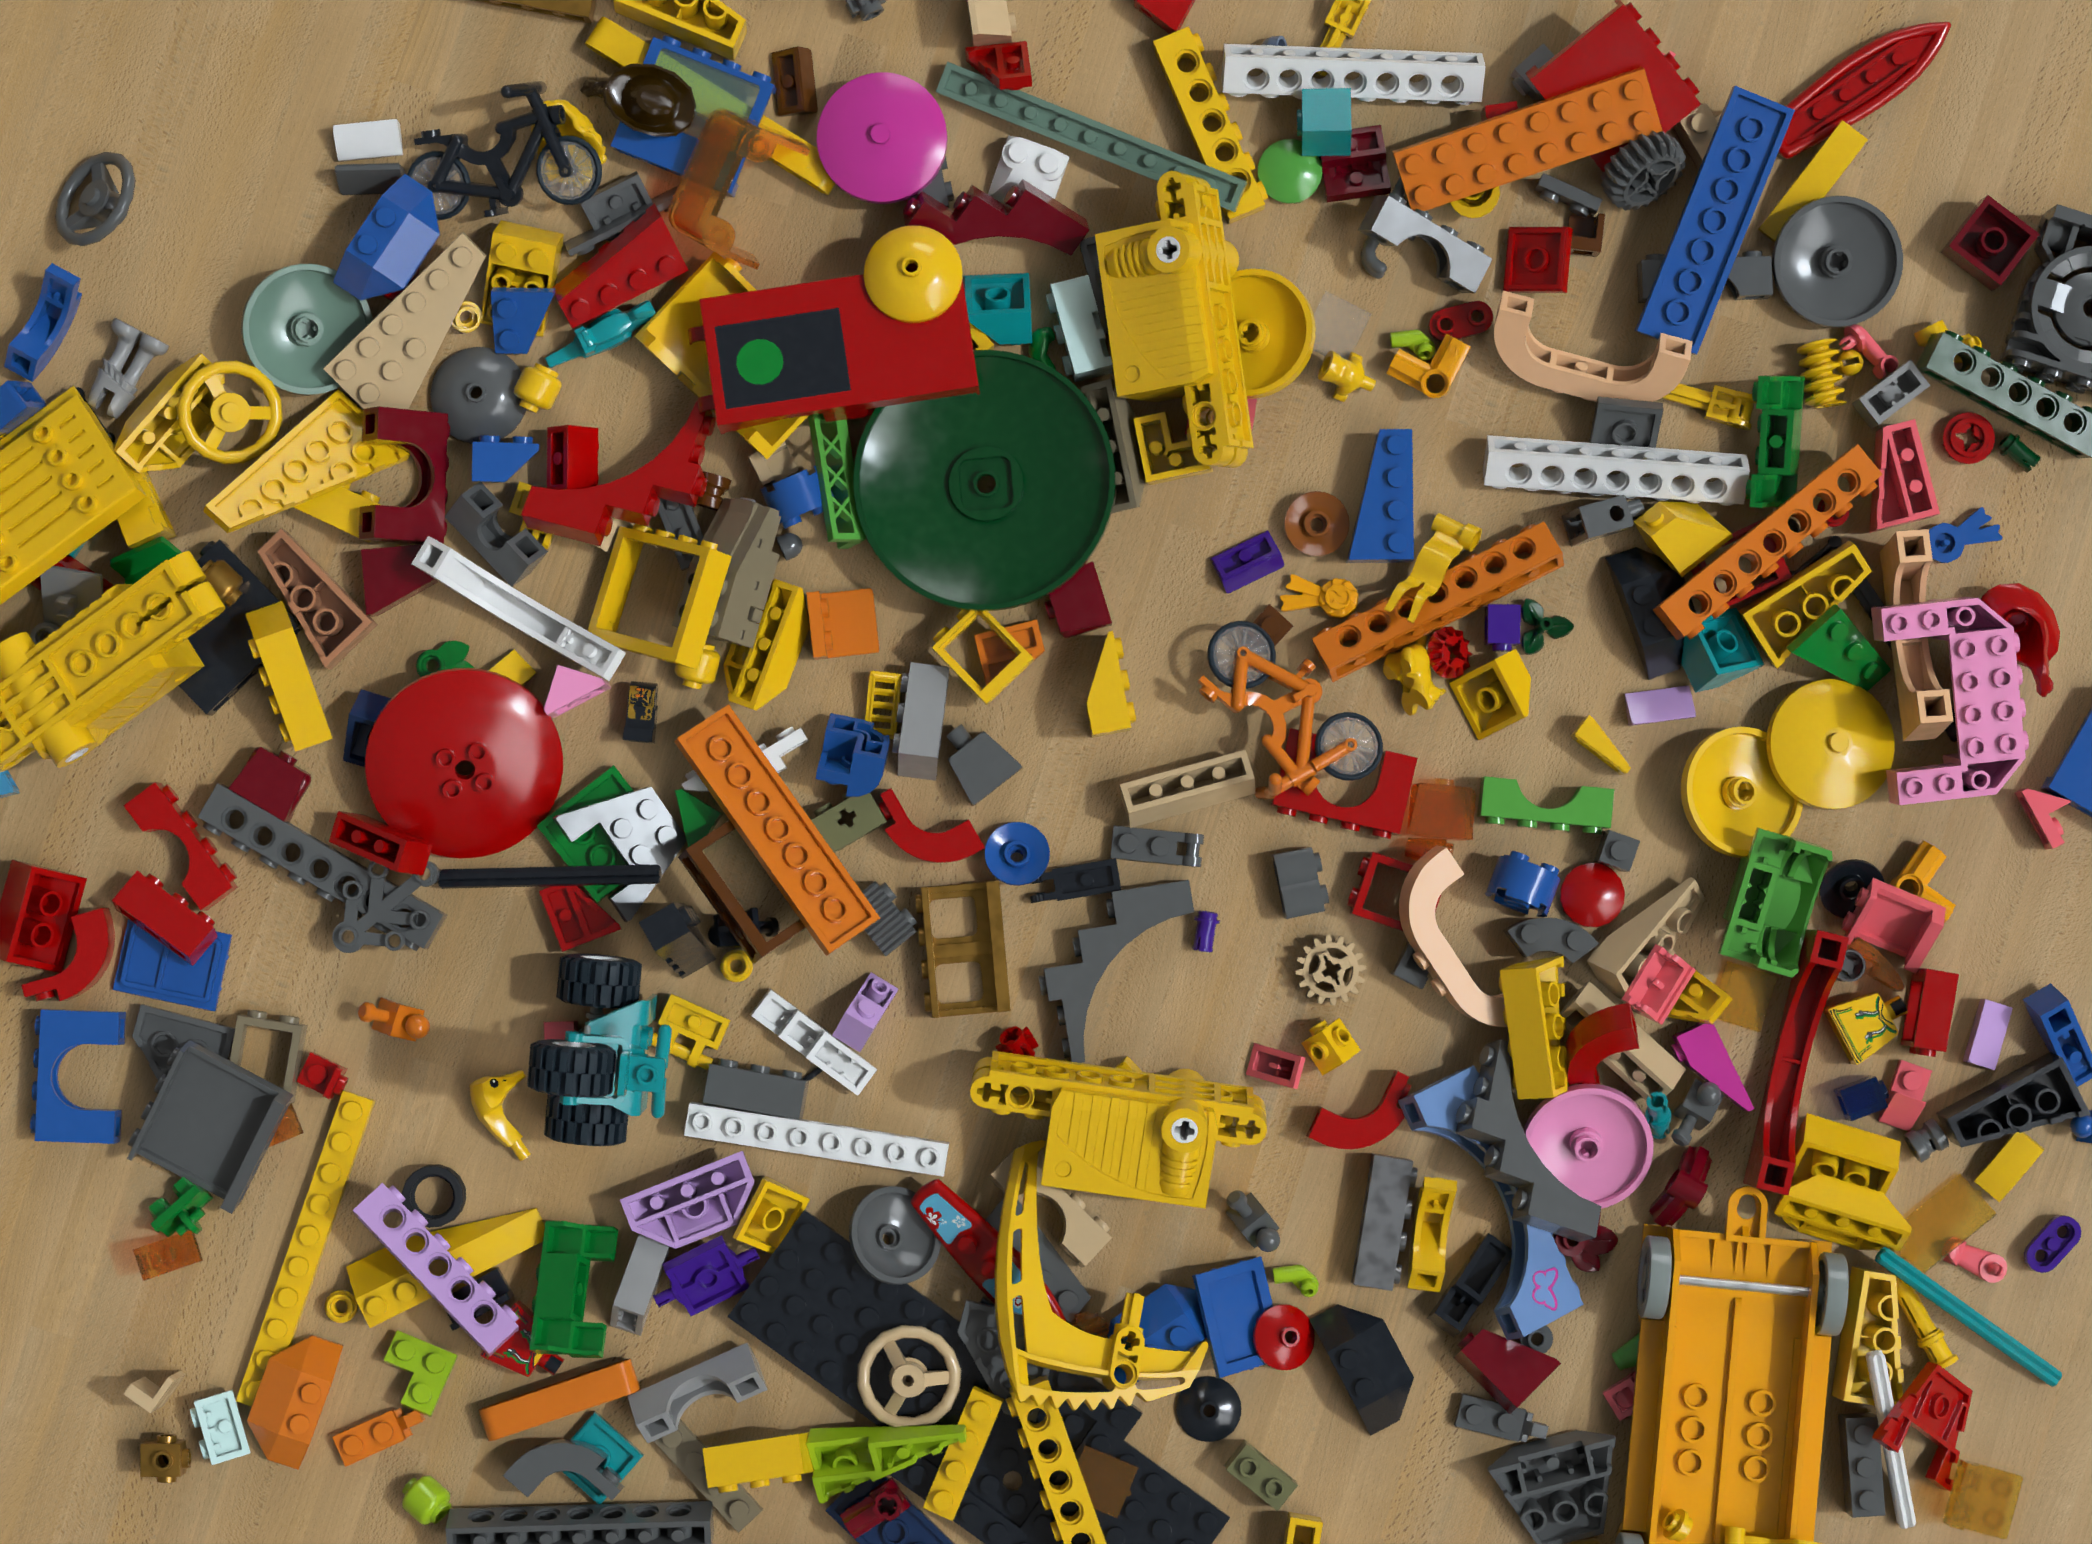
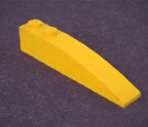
M534 1208L435 1230L430 1233L433 1236L439 1233L451 1246L447 1251L455 1260L462 1257L474 1270L470 1274L474 1277L543 1242L545 1223L538 1209ZM412 1236L407 1240L406 1247L412 1252H419L424 1248L426 1242L420 1236ZM386 1248L346 1267L355 1300L369 1328L432 1298ZM441 1259L434 1260L429 1265L430 1273L435 1276H441L448 1270L447 1263Z

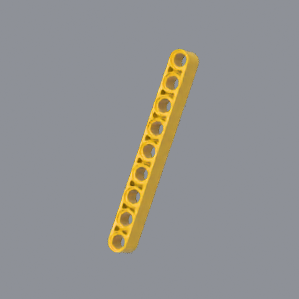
M603 16L584 43L593 52L619 68L629 64H643L650 46L644 40ZM660 51L655 65L675 72L692 88L696 102L695 115L740 142L753 108ZM763 115L750 149L828 196L835 183L829 177L821 162L818 148Z

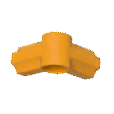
M1446 334L1431 364L1399 348L1386 374L1415 388L1428 397L1442 398L1450 391L1451 385L1471 346ZM1434 374L1441 375L1445 380L1444 389L1439 393L1431 392L1427 385L1428 379Z
M1922 840L1899 875L1891 880L1890 885L1900 889L1901 883L1906 879L1913 884L1914 895L1946 908L1945 923L1953 913L1956 905L1929 887L1928 883L1947 856L1935 846Z

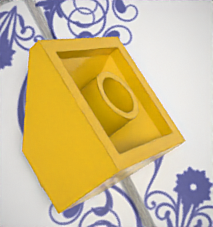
M1659 501L1633 521L1646 545L1681 577L1733 537L1731 532L1697 503Z
M1517 649L1449 683L1478 740L1527 717L1529 714L1531 676Z

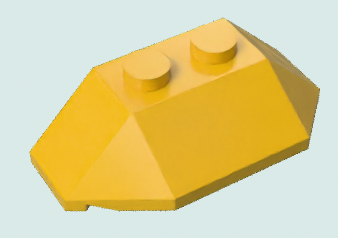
M198 353L169 372L125 422L114 451L138 473L180 468L195 451L187 443L179 427L177 404L183 387L197 370L212 364L202 353ZM219 374L217 377L223 386L225 384V374ZM205 382L195 392L191 404L192 424L198 436L203 440L207 438L214 424L210 415L211 405L214 400Z
M777 579L772 581L765 608L761 610L763 615L760 623H757L760 625L753 649L731 644L723 665L726 685L729 691L728 701L755 711L759 710L787 688L810 628L803 588Z
M1818 1174L1790 1187L1789 1195L1782 1194L1774 1211V1214L1782 1217L1797 1232L1857 1250L1879 1251L1882 1247H1886L1891 1251H1901L1912 1230V1227L1883 1192L1823 1174Z

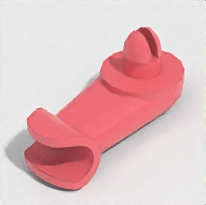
M1854 324L1844 328L1845 337L1841 339L1839 346L1846 344L1842 350L1852 348L1860 352L1874 366L1872 371L1877 379H1882L1886 376L1885 369L1888 372H1893L1898 368V359L1892 355H1887L1863 327Z
M1956 1237L1949 1238L1943 1247V1261L1954 1266L1959 1265L1986 1282H1999L2006 1275L2007 1263L1998 1254L1967 1245V1242Z

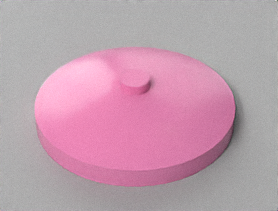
M1600 1084L1569 1086L1568 1091L1554 1098H1545L1531 1113L1524 1127V1133L1528 1142L1546 1168L1570 1190L1580 1197L1600 1205L1601 1209L1612 1206L1633 1193L1646 1177L1652 1162L1653 1136L1643 1111L1626 1094L1609 1086Z

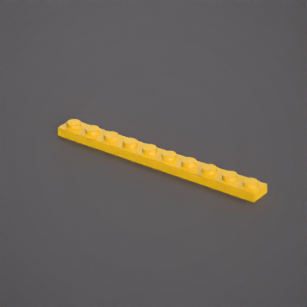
M347 1090L342 1091L236 1402L252 1407L269 1357L292 1345L376 1100Z

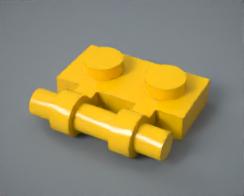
M671 994L658 1024L669 1025L672 1029L669 1055L672 1054L687 1061L686 1065L693 1068L699 1066L708 1070L709 1064L713 1063L714 1059L702 1054L704 1048L709 1046L715 1050L719 1049L731 1020ZM655 1032L652 1039V1046L654 1047L657 1045L658 1034ZM679 1033L696 1041L693 1049L676 1042Z

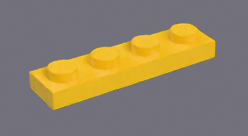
M976 1386L972 1388L957 1424L966 1426V1442L960 1443L958 1441L948 1446L923 1505L924 1509L951 1521L954 1520L1002 1407L1003 1398Z

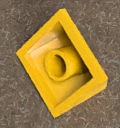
M765 1176L742 1217L733 1238L773 1254L806 1209L810 1199Z

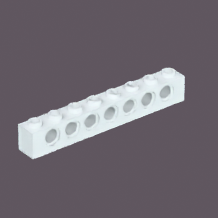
M1224 44L1221 83L1223 93H1228L1235 97H1243L1247 94H1260L1266 98H1276L1279 95H1293L1295 98L1302 99V89L1351 88L1352 98H1358L1366 102L1375 101L1376 98L1390 99L1397 103H1404L1408 100H1422L1428 104L1454 101L1460 105H1470L1473 102H1482L1485 62L1482 53ZM1258 68L1263 70L1259 76L1248 75V72L1252 69ZM1285 70H1293L1296 72L1293 76L1288 78L1280 76V74ZM1318 71H1325L1328 73L1324 78L1316 79L1312 77L1313 74ZM1351 72H1357L1360 74V76L1354 80H1348L1345 78V76ZM1389 73L1392 75V77L1387 81H1380L1377 79L1381 74ZM1421 74L1425 76L1420 82L1410 81V78L1414 75ZM1447 76L1457 77V79L1452 83L1447 84L1442 82V80Z
M1487 435L1483 464L1484 485L1497 489L1514 487L1523 488L1528 491H1538L1540 489L1554 490L1563 494L1581 492L1593 496H1602L1604 494L1624 495L1629 499L1649 497L1659 501L1676 499L1685 500L1689 503H1700L1702 501L1716 502L1724 506L1733 504L1744 505L1746 484L1750 473L1747 454ZM1514 464H1524L1523 466L1518 468L1512 467V465ZM1548 466H1555V467H1556L1555 469H1552V470H1546V469H1544V468H1546V467H1548ZM1582 468L1589 469L1586 472H1577V470ZM1612 471H1621L1616 475L1609 474ZM1646 473L1653 474L1650 477H1642V475ZM1677 476H1686L1683 479H1674ZM1711 478H1718V480L1714 482L1707 481Z
M698 1102L689 1103L684 1136L942 1177L945 1174L949 1142L805 1119L797 1120Z

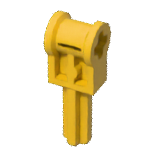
M1335 0L1324 22V25L1329 27L1320 47L1341 48L1346 36L1353 39L1371 0ZM1318 71L1315 74L1325 77L1328 73Z
M1679 383L1669 394L1662 397L1665 400L1705 410L1704 419L1742 430H1751L1752 424L1749 422L1754 404H1757V401H1753L1752 394L1714 385L1712 392ZM1741 404H1742V405H1743V408H1742V411H1741V415L1739 416V411H1740Z

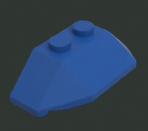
M406 174L399 178L382 194L346 248L333 283L360 301L404 290L440 236L433 192Z
M1164 1284L1145 1296L1139 1327L1144 1329V1347L1188 1351L1207 1337L1196 1289ZM1122 1312L1110 1320L1107 1334L1108 1339L1113 1334L1115 1324L1120 1323ZM1128 1337L1121 1339V1344H1126L1125 1349L1131 1348V1343L1127 1342ZM1116 1367L1114 1371L1115 1379L1119 1383L1124 1384L1126 1374L1123 1369Z

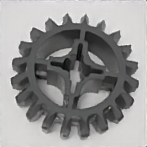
M1652 130L1649 136L1641 133L1637 140L1633 141L1630 139L1626 146L1619 147L1620 151L1615 155H1611V162L1604 166L1605 172L1600 177L1603 180L1601 186L1613 204L1618 208L1622 207L1625 211L1631 208L1635 211L1641 205L1648 207L1650 202H1657L1661 195L1667 194V190L1676 185L1675 180L1683 175L1681 170L1686 166L1684 161L1686 156L1678 141L1674 137L1672 138L1669 133L1665 134L1663 131L1656 133Z

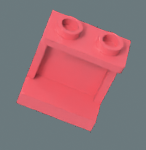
M1872 878L1867 889L1863 887L1860 889L1855 900V906L1857 907L1853 913L1847 912L1841 929L1845 931V937H1850L1848 945L1856 937L1905 957L1904 969L1916 974L1944 927L1946 908Z

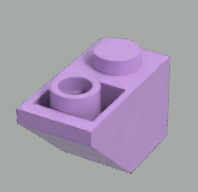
M871 972L844 1013L832 1036L856 1051L861 1052L896 995L898 988Z

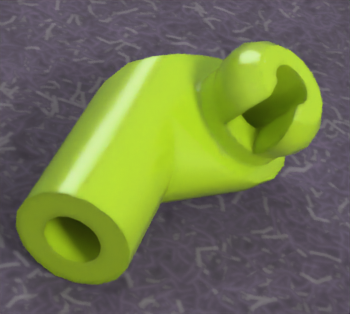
M1415 329L1390 332L1391 348L1408 347L1423 361H1428L1434 357L1435 344L1422 331Z
M1303 1265L1272 1268L1274 1284L1292 1282L1305 1297H1313L1318 1292L1319 1283L1316 1276Z

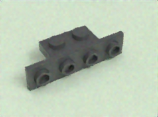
M636 171L596 191L590 199L580 203L593 228L564 242L569 255L572 256L576 253L578 256L584 255L595 248L594 244L604 239L606 241L614 240L624 232L623 228L632 221L636 222L646 213V209L653 203H655L659 212L662 210L664 212L675 210L682 204V200L687 199L681 186L678 185L651 199Z

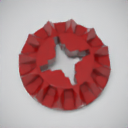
M1965 412L1956 415L1949 420L1942 432V446L1945 447L1949 457L1960 464H1975L1984 460L1991 453L1995 443L1992 425L1986 418L1977 413ZM1971 427V436L1981 443H1971L1965 449L1964 441L1956 435L1967 433Z
M1453 626L1443 627L1436 630L1430 637L1427 648L1430 665L1443 678L1452 679L1463 676L1464 670L1471 667L1468 658L1473 654L1468 651L1467 645L1470 641L1464 639L1463 631L1455 630ZM1453 646L1452 652L1455 655V658H1449L1451 653L1448 650V647Z

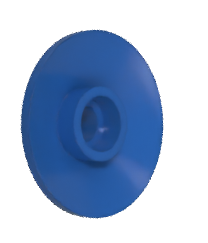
M1011 822L1000 826L990 835L985 846V861L989 871L999 881L1009 885L1020 886L1034 882L1045 872L1049 863L1050 849L1045 836L1036 827L1027 823ZM1018 852L1022 854L1023 859L1019 862L1013 861L1011 859L1013 853Z

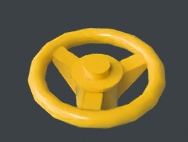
M237 360L216 361L197 370L184 385L177 404L179 427L187 443L202 457L221 464L245 463L263 454L276 440L283 420L281 398L273 382L258 368ZM236 373L250 378L262 389L269 406H249L242 396L236 393H226L217 375ZM204 382L214 400L210 409L211 419L214 424L205 441L198 436L191 420V404L195 392ZM249 419L269 420L265 433L255 444L241 451H222L217 449L226 432L241 430L248 423Z

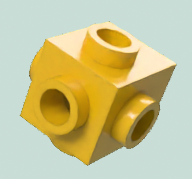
M1340 1018L1327 1024L1325 1019L1309 1029L1311 1036L1301 1042L1322 1076L1344 1064L1361 1051Z

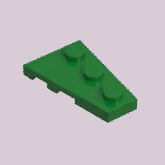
M1836 604L1830 607L1786 647L1791 653L1855 686H1860L1866 691L1870 690L1891 671L1881 656Z

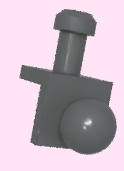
M1695 1079L1684 1101L1674 1109L1672 1115L1682 1120L1679 1128L1674 1129L1671 1135L1677 1145H1689L1692 1139L1690 1134L1693 1128L1700 1131L1711 1122L1724 1097L1717 1084L1713 1082L1702 1083Z
M1240 1190L1231 1192L1227 1197V1204L1231 1209L1226 1214L1254 1249L1258 1246L1264 1252L1276 1250L1280 1244V1235L1277 1232L1280 1229L1252 1193L1246 1196Z

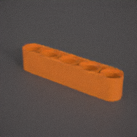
M631 1358L503 1400L481 1408L478 1411L488 1441H493L630 1395L641 1390Z

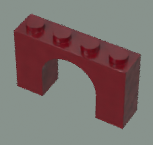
M381 406L363 409L362 442L391 444L406 450L416 463L419 483L414 497L403 507L384 505L360 507L359 540L419 545L424 544L427 537L430 536L444 544V537L447 533L445 505L448 500L446 472L449 468L447 440L450 436L447 413Z

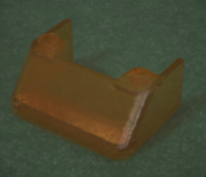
M719 108L712 111L706 120L669 205L667 217L671 226L711 251L757 270L760 263L754 254L733 246L735 241L734 228L728 221L717 217L741 160L744 157L754 162L766 161L774 153L777 143L808 156L810 149L803 141L732 110Z

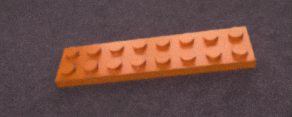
M1640 67L1392 151L1410 209L1414 211L1415 209L1427 211L1628 143L1630 139L1633 141L1637 140L1641 133L1649 136L1652 130L1656 133L1661 132L1662 127L1645 69Z
M729 704L674 741L826 956L880 919L877 912Z

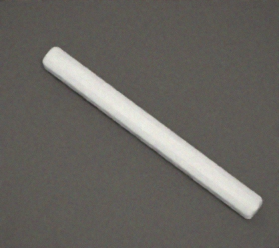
M1875 1350L1866 1354V1361L1878 1425L1880 1426L1893 1409L1894 1401L1885 1355L1881 1350ZM1902 1445L1898 1453L1883 1447L1897 1523L1902 1529L1914 1527L1916 1518Z

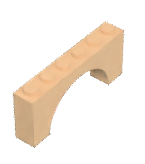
M1929 529L1896 531L1879 552L1886 606L1926 602L1927 576L1933 561ZM1928 637L1891 641L1903 741L1936 739L1953 722L1950 690L1943 689L1940 686L1934 672Z

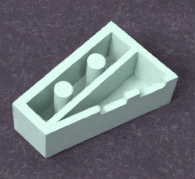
M1085 275L1050 284L1051 293L1046 294L1050 313L1056 312L1059 325H1055L1054 330L1058 345L1063 343L1065 345L1067 356L1062 357L1066 376L1072 375L1075 383L1111 374L1113 363L1111 356L1108 354L1105 342L1106 337L1101 327L1089 276Z

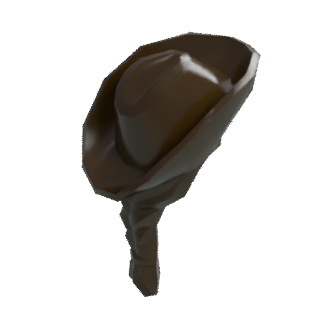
M629 64L613 71L608 81L585 80L580 90L586 97L597 96L604 98V103L616 119L635 131L655 137L677 136L691 126L695 117L696 102L692 88L675 72L655 64Z

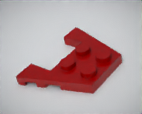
M1927 1362L1874 1432L1872 1438L1887 1450L1898 1453L1910 1425L1938 1445L1925 1478L1940 1489L1951 1492L1954 1480L1949 1478L1952 1463L1958 1464L1960 1451L1956 1449L1959 1431H1965L1973 1391L1939 1364Z

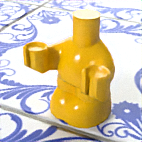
M1334 351L1327 353L1319 369L1318 379L1337 385L1332 398L1345 402L1348 394L1359 387L1369 392L1373 390L1376 380L1365 375L1362 356L1351 352L1347 360Z

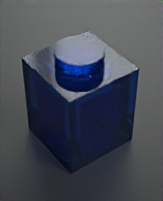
M1867 1076L1834 1089L1845 1120L1854 1121L1888 1107L1885 1100L1889 1098L1887 1088L1882 1080H1877L1876 1076Z

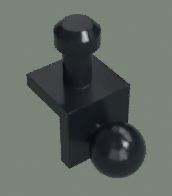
M750 908L745 911L761 934H765L767 937H775L779 933L780 924L775 917H767L765 921H759L758 908ZM718 914L714 915V924L708 931L709 941L717 946V948L741 947Z

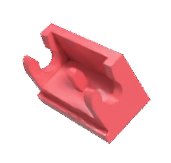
M1655 944L1622 997V1000L1625 1003H1629L1630 1007L1638 1014L1662 1025L1696 970L1678 955H1671L1663 947Z

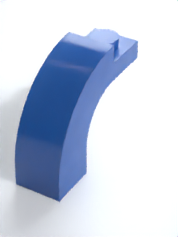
M53 263L45 270L37 305L24 328L8 345L4 364L5 368L31 382L39 376L55 355L73 322L82 297V293L78 292L81 278Z

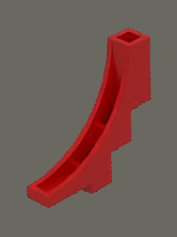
M696 401L685 425L673 441L652 461L629 475L606 484L583 489L556 490L531 486L521 513L527 528L601 547L604 536L607 537L611 532L612 518L648 527L651 517H655L658 513L660 498L695 507L698 497H703L707 487V478H705L700 465L705 455L704 443L706 437L711 436L715 428L716 420L711 410L699 414L698 401Z

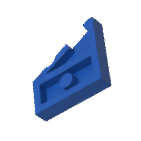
M493 287L491 290L495 353L527 354L555 295V288Z

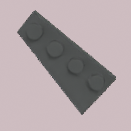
M1004 1197L985 1219L998 1232ZM1019 1200L1016 1206L1015 1215L1017 1216L1022 1212V1204ZM1037 1225L1043 1280L1061 1307L1065 1319L1071 1323L1090 1300L1091 1296ZM1017 1229L1013 1232V1247L1019 1252L1021 1251V1231Z

